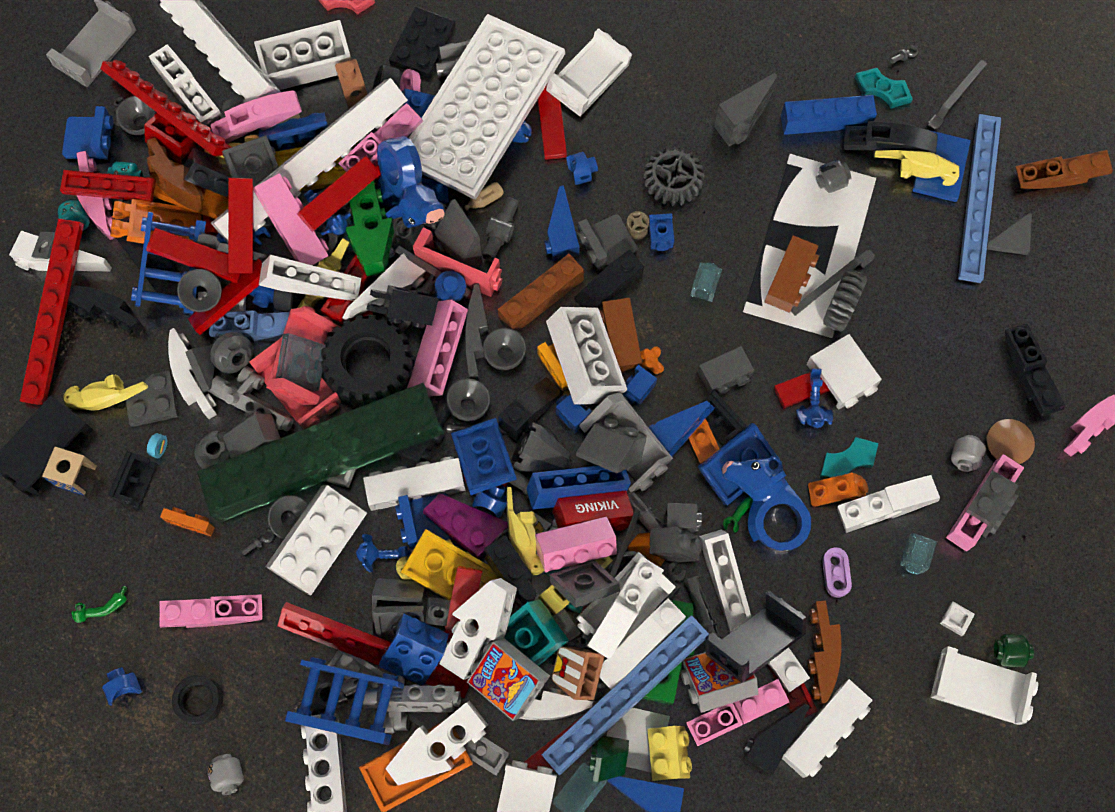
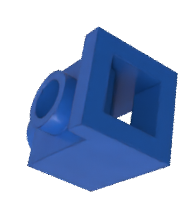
M672 213L649 215L650 249L665 251L673 248Z
M637 365L634 376L631 375L626 380L627 390L622 395L629 404L634 403L639 407L656 386L657 378L640 365Z
M565 394L556 402V415L574 433L581 429L579 425L593 412L590 408L585 411L586 407L584 404H574L571 395L567 396Z

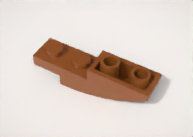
M156 138L147 140L149 175L156 180V184L176 202L196 212L202 211L201 201L204 200L203 193L199 187H195V184L184 180L183 165L175 166L173 160L169 161L165 147L163 145L160 146Z
M1107 150L1063 159L1060 156L1015 167L1020 188L1026 189L1055 188L1087 183L1090 178L1112 174L1113 171Z
M826 600L816 601L812 605V609L809 610L810 621L812 624L815 623L816 633L813 634L814 646L819 648V652H814L810 655V659L807 660L809 674H813L814 684L811 685L813 700H817L818 706L828 702L837 681L841 661L840 624L830 625Z

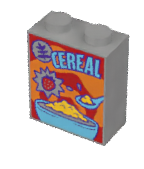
M505 638L490 641L483 650L485 655L481 661H477L471 668L470 673L472 675L467 683L514 721L524 716L550 675Z
M706 652L685 658L682 661L684 670H681L680 673L684 685L689 684L690 689H688L691 702L692 704L697 703L701 713L759 695L755 674L741 683L709 658Z

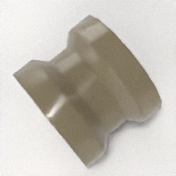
M635 211L628 216L626 228L633 239L644 238L648 233L649 218L645 213Z

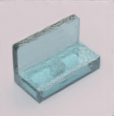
M582 763L552 803L562 812H584L608 780L594 782V771H589V766Z

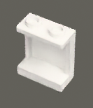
M850 334L811 356L806 364L810 370L822 369L820 377L836 398L838 410L844 406L847 409L852 407L859 401L857 398L862 395L868 397L878 390V384L882 380Z

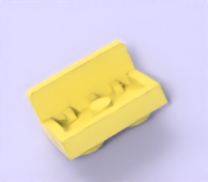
M685 726L647 729L652 781L690 778L692 763L688 757L689 735L685 730Z

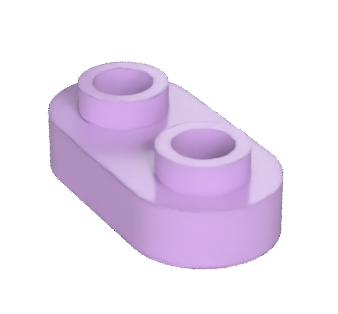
M831 548L822 558L825 587L831 596L840 598L849 593L852 587L849 559L846 552L841 548ZM836 558L838 565H833L830 559ZM834 582H839L842 586L841 589H836Z

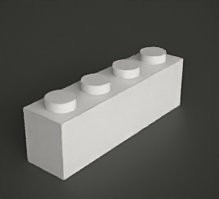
M451 456L441 458L440 462L431 464L429 461L416 464V467L412 468L405 466L396 467L392 470L393 472H372L369 474V477L363 478L368 506L371 511L399 505L398 497L408 495L409 500H414L436 494L447 493L450 495L465 491L459 458L454 459Z
M850 679L845 681L788 746L782 759L802 778L808 775L813 777L821 769L822 765L819 762L825 755L829 758L838 749L839 746L836 745V742L841 737L846 739L855 727L852 725L857 718L862 720L871 710L868 705L872 702V699Z

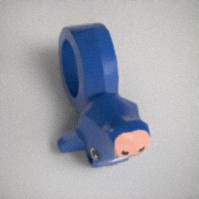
M402 136L389 138L381 142L377 150L379 170L386 185L399 199V204L386 213V217H392V219L402 217L403 223L407 228L417 227L425 223H436L442 220L445 215L444 207L438 202L434 190L423 186L421 183V161L416 146L411 139Z
M771 456L748 461H728L724 464L722 468L724 478L727 481L736 483L753 500L747 523L753 542L759 540L766 547L782 551L797 548L808 538L811 530L810 512L785 480L787 475L783 471L782 461L779 458ZM777 504L788 505L797 517L795 533L784 541L772 540L764 529L763 520L766 512Z

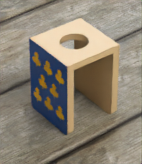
M54 447L42 477L58 488L85 495L86 491L74 482L81 466L94 470L97 466L84 455ZM62 460L70 462L71 465L70 469L65 473H60L57 470V465Z

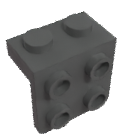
M613 215L591 226L587 219L578 222L577 238L581 245L584 244L590 262L595 264L598 271L606 268L628 250H631L633 254L637 253L638 247L619 215Z
M993 470L966 511L988 525L982 534L985 538L989 532L993 535L995 534L1019 496L1015 494L1019 485Z

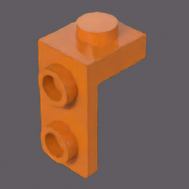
M855 473L844 474L808 484L811 505L815 507L847 499L856 500L866 496V493H868L866 480Z

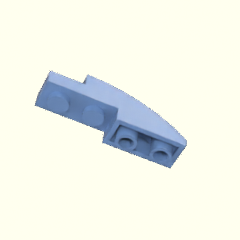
M256 311L227 312L210 327L209 335L219 338L229 332H239L245 335L249 341H277L283 336L290 312L258 314Z

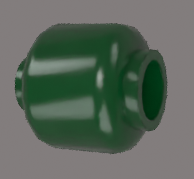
M1003 634L999 640H995L994 657L996 660H999L1002 666L1022 668L1027 665L1029 659H1033L1034 647L1032 644H1029L1028 639L1024 635Z

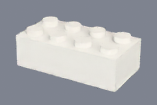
M340 20L254 42L261 70L279 90L337 76L335 65L351 60Z
M560 307L546 323L573 403L600 404L609 395L618 392L623 394L627 387L599 309Z
M322 485L265 567L305 594L312 595L367 513L328 485Z

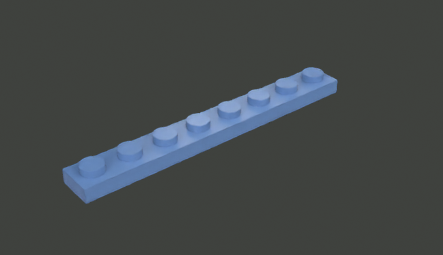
M979 114L976 120L958 279L981 283L984 278L1001 117Z
M691 615L542 754L545 760L558 775H561L705 640L709 633Z

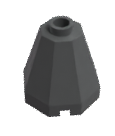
M534 422L529 423L526 427L530 430L529 433L523 432L513 453L512 459L516 461L512 462L513 469L532 473L569 469L572 460L569 459L570 453L542 426Z

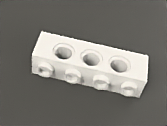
M335 713V722L339 723V715ZM321 714L313 715L312 717L320 718ZM301 725L302 738L306 739L307 749L303 750L304 764L308 765L309 775L305 776L306 790L310 791L311 801L307 802V811L347 812L340 734ZM325 735L327 737V744L324 748L318 749L315 741L318 736ZM326 760L329 763V771L324 775H320L317 770L318 764ZM328 786L332 791V795L329 800L322 801L319 795L323 787Z

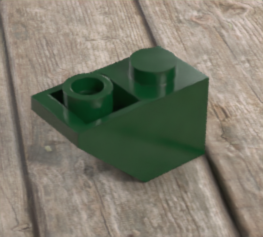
M601 736L598 739V744L592 745L589 771H594V782L625 775L629 740Z

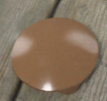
M1014 419L1000 420L986 434L988 449L995 459L1004 454L1016 463L1021 464L1027 461L1033 454L1035 448L1033 434L1020 421Z

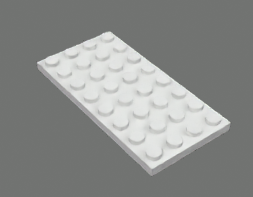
M487 14L422 116L423 122L409 137L419 154L422 174L476 200L563 59L565 49Z

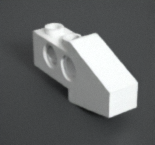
M168 44L149 56L152 65L175 97L190 114L196 117L198 122L208 125L220 120V110Z
M929 475L885 487L882 491L838 505L837 511L845 532L848 533L938 502L940 496L932 476Z
M644 557L639 558L587 646L608 659L612 657L664 571L662 568Z
M502 578L491 580L454 611L452 615L460 620L452 629L453 636L450 642L447 643L444 656L439 664L463 680L469 678L472 675L470 670L477 661H481L485 655L483 650L490 641H495L505 636L517 588ZM474 619L478 622V630L474 627ZM463 642L467 644L468 651H465Z
M468 701L430 733L424 725L419 727L385 769L397 785L450 771L455 765L449 757L451 756L455 760L466 751L463 745L470 740L475 743L486 734L484 728L488 724L473 704ZM460 725L465 729L466 735L463 739H457L453 735L454 726ZM434 742H441L445 746L444 755L434 753Z

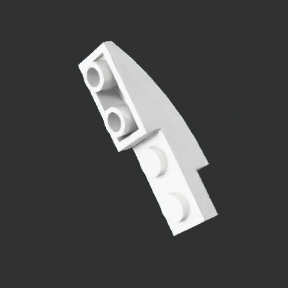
M173 328L169 332L168 353L177 388L189 406L197 401L203 413L208 419H211L217 415L213 409L216 403L209 393L205 395L202 392L185 352L188 351L189 341L183 333L178 334Z
M549 688V692L543 691L541 700H537L536 696L524 716L519 719L542 721L568 718L590 710L593 702L574 700L570 696L563 695V690Z

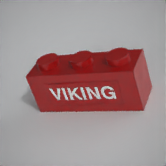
M626 490L558 498L552 511L558 529L607 517L612 529L621 531L629 527L634 514Z

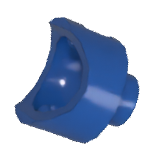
M579 152L566 157L568 169L574 174L575 185L592 181L591 173L598 171L594 156L587 158L584 152Z
M454 271L441 273L435 282V296L439 298V301H460L466 292V282L463 276Z
M259 285L250 293L254 297L253 303L259 307L267 308L269 303H273L275 289Z
M499 485L477 493L472 506L488 508L495 513L497 518H501L507 506V499L504 495L506 488L503 485Z
M123 668L107 673L109 682L102 686L110 706H112L116 698L123 694H140L142 692L135 673L125 674Z

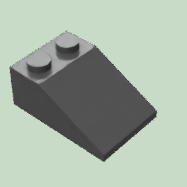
M776 73L719 104L714 127L728 146L735 143L740 144L747 138L772 97L777 80Z
M454 199L450 202L443 219L439 222L434 232L436 238L434 245L440 254L444 253L445 256L476 268L483 264L480 237Z

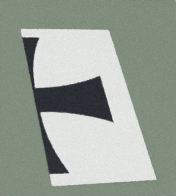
M790 154L743 312L832 338L834 330L824 325L823 319L840 281L796 316L791 311L788 313L764 303L793 235L818 245L815 254L820 255L815 267H809L807 273L811 274L807 286H801L799 293L803 294L800 302L854 259L876 178L850 171L851 179H849L848 186L828 193L824 188L820 189L816 181V176L819 175V167L825 163Z

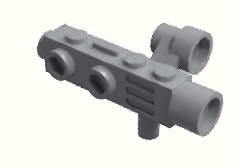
M245 366L239 373L237 382L241 384L239 388L219 376L212 380V387L208 392L224 400L226 403L245 411L244 416L247 417L255 412L272 414L277 430H284L286 432L293 425L294 419H292L291 415L250 394L254 389L259 390L265 380L262 376L256 374V371L252 368Z
M399 675L397 681L404 684L405 678ZM415 684L404 686L403 689L393 687L383 725L385 733L409 730L410 718L409 715H405V712H454L455 707H460V691H456L455 686L444 685L420 686ZM380 685L379 688H367L362 706L364 709H377L383 685Z

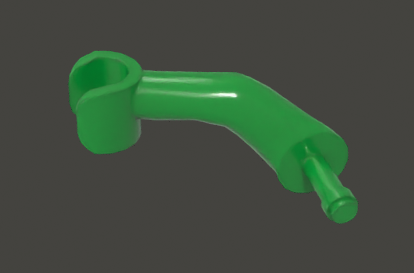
M750 496L746 497L739 504L731 517L724 519L723 526L725 530H727L728 524L731 522L735 523L733 531L737 532L739 530L738 522L753 503Z
M121 587L120 593H114L112 598L101 607L86 609L85 604L77 603L75 605L76 611L71 612L74 621L81 623L89 617L106 616L114 612L127 601L126 596H124L127 587Z

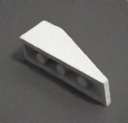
M24 231L20 232L9 254L16 262V266L25 270L32 268L38 271H47L49 259L31 257L39 236ZM48 242L41 246L40 253L47 249ZM81 250L78 251L74 271H111L112 267L105 258Z
M403 253L347 307L343 319H352L369 311L366 309L367 304L373 303L380 306L384 304L385 299L374 298L370 295L371 289L387 292L388 285L410 290L414 288L416 290L424 282L423 275L426 271L409 261Z
M269 255L262 263L259 280L260 286L280 291L355 301L359 297L361 278L274 255Z
M721 529L699 537L705 561L729 632L731 633L749 620L751 614L729 534Z
M666 599L616 649L610 659L607 658L603 662L599 678L612 690L685 621L686 616L669 599Z

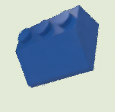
M325 112L313 113L307 117L289 119L287 122L276 124L264 131L259 129V138L266 135L270 146H273L275 151L295 148V142L310 141L329 125Z

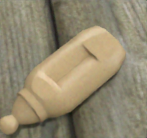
M497 182L491 183L481 190L476 200L471 198L468 205H465L464 208L469 210V208L485 207L500 198L504 191Z

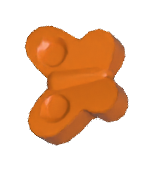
M656 346L650 350L644 349L640 352L643 359L642 368L645 370L649 369L654 374L664 371L663 365L658 361V357L661 354L659 347Z

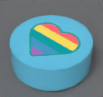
M158 433L152 435L147 444L148 455L160 458L166 450L167 437Z

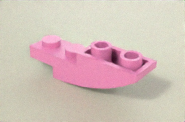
M294 90L280 92L233 107L224 112L226 117L210 124L215 135L223 137L226 143H230L258 128L264 131L302 112Z
M406 103L374 134L371 132L338 164L347 172L362 158L367 156L375 167L378 166V145L389 138L409 136L423 122L422 118Z
M86 151L78 152L79 171L97 172L94 158L91 159ZM77 195L83 209L97 228L110 240L115 239L110 236L112 220H114L113 216L110 215V210L113 209L111 198Z
M1115 394L1095 405L1070 427L1077 435L1064 449L1068 455L1073 456L1078 451L1082 454L1090 446L1091 442L1088 440L1092 435L1097 437L1104 428L1108 430L1115 424Z
M262 594L160 601V628L186 626V628L207 627L262 620Z
M779 679L758 688L759 695L718 707L687 722L697 746L790 703Z

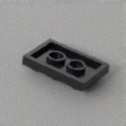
M415 7L389 58L390 64L405 70L417 71L419 75L430 78L441 56L439 47L447 44L455 27V21Z

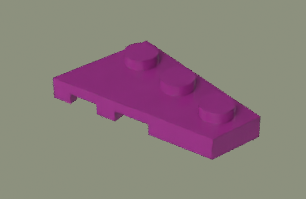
M439 494L423 510L424 515L477 559L484 554L485 547L492 544L501 532L508 529V522L443 494Z

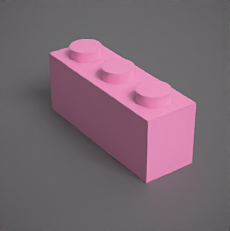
M607 517L535 534L537 554L545 572L617 554L616 535Z

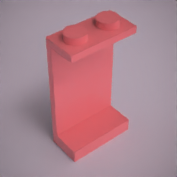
M424 227L422 228L413 245L415 256L441 272H458L463 276L467 287L473 289L474 284H479L480 292L491 297L494 290H499L503 280L501 278L502 269H500L499 259L495 258L488 272L484 273L435 252L432 231Z
M309 306L291 309L266 387L302 406L318 404L320 396L310 392L327 334L338 326L333 323V319L327 316H320L315 313V309Z
M282 337L249 361L256 373L265 379L264 383L266 385L268 384ZM317 372L310 392L320 396L317 405L302 406L272 391L303 431L314 428L323 416L335 412L339 404L342 403L337 393H333Z

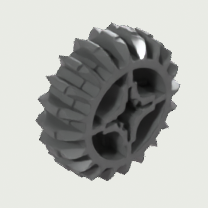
M675 146L672 151H669L667 147L664 148L663 153L657 150L655 157L651 156L649 158V163L645 165V172L643 174L645 179L644 185L646 188H649V195L655 194V201L662 198L663 205L667 201H671L672 207L676 201L682 206L685 199L690 202L693 196L697 197L699 189L703 187L702 181L705 177L704 173H702L703 165H698L699 157L693 158L692 152L685 154L684 148L681 149V152L677 151ZM677 171L676 177L671 182V176ZM657 177L660 178L661 181L665 182L666 186L661 184Z
M850 269L844 272L824 316V325L840 332L845 330L866 285L867 277Z

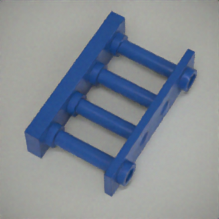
M148 212L147 218L142 217L141 231L145 232L138 287H133L131 301H136L135 307H140L141 300L179 305V308H183V314L192 315L193 311L183 306L178 296L144 291L143 282L144 276L179 282L184 274L195 270V268L189 266V270L184 271V273L146 267L147 254L154 253L146 251V247L150 239L151 230L154 231L155 228L171 234L189 236L188 239H193V242L198 243L199 234L201 235V232L205 233L206 221L196 220L195 226L185 227L152 221L153 212ZM197 287L192 292L194 298H196Z
M314 657L310 658V662L301 660L300 665L310 668L301 706L297 708L296 713L287 711L286 722L385 745L390 744L392 735L384 733L385 728H383L393 687L404 688V684L397 681L398 676L383 673L381 678L327 666L325 665L326 660ZM320 671L334 673L324 714L321 713L320 718L312 717L310 708ZM344 676L359 680L349 719H346L345 724L335 722L336 717L334 715ZM368 682L383 684L373 725H370L368 730L360 728L361 722H359Z

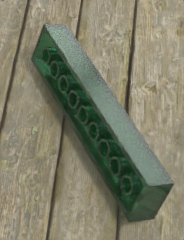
M423 382L197 471L210 516L218 522H223L276 501L281 497L324 482L326 479L339 476L349 470L357 469L397 453L402 449L444 434L430 393Z

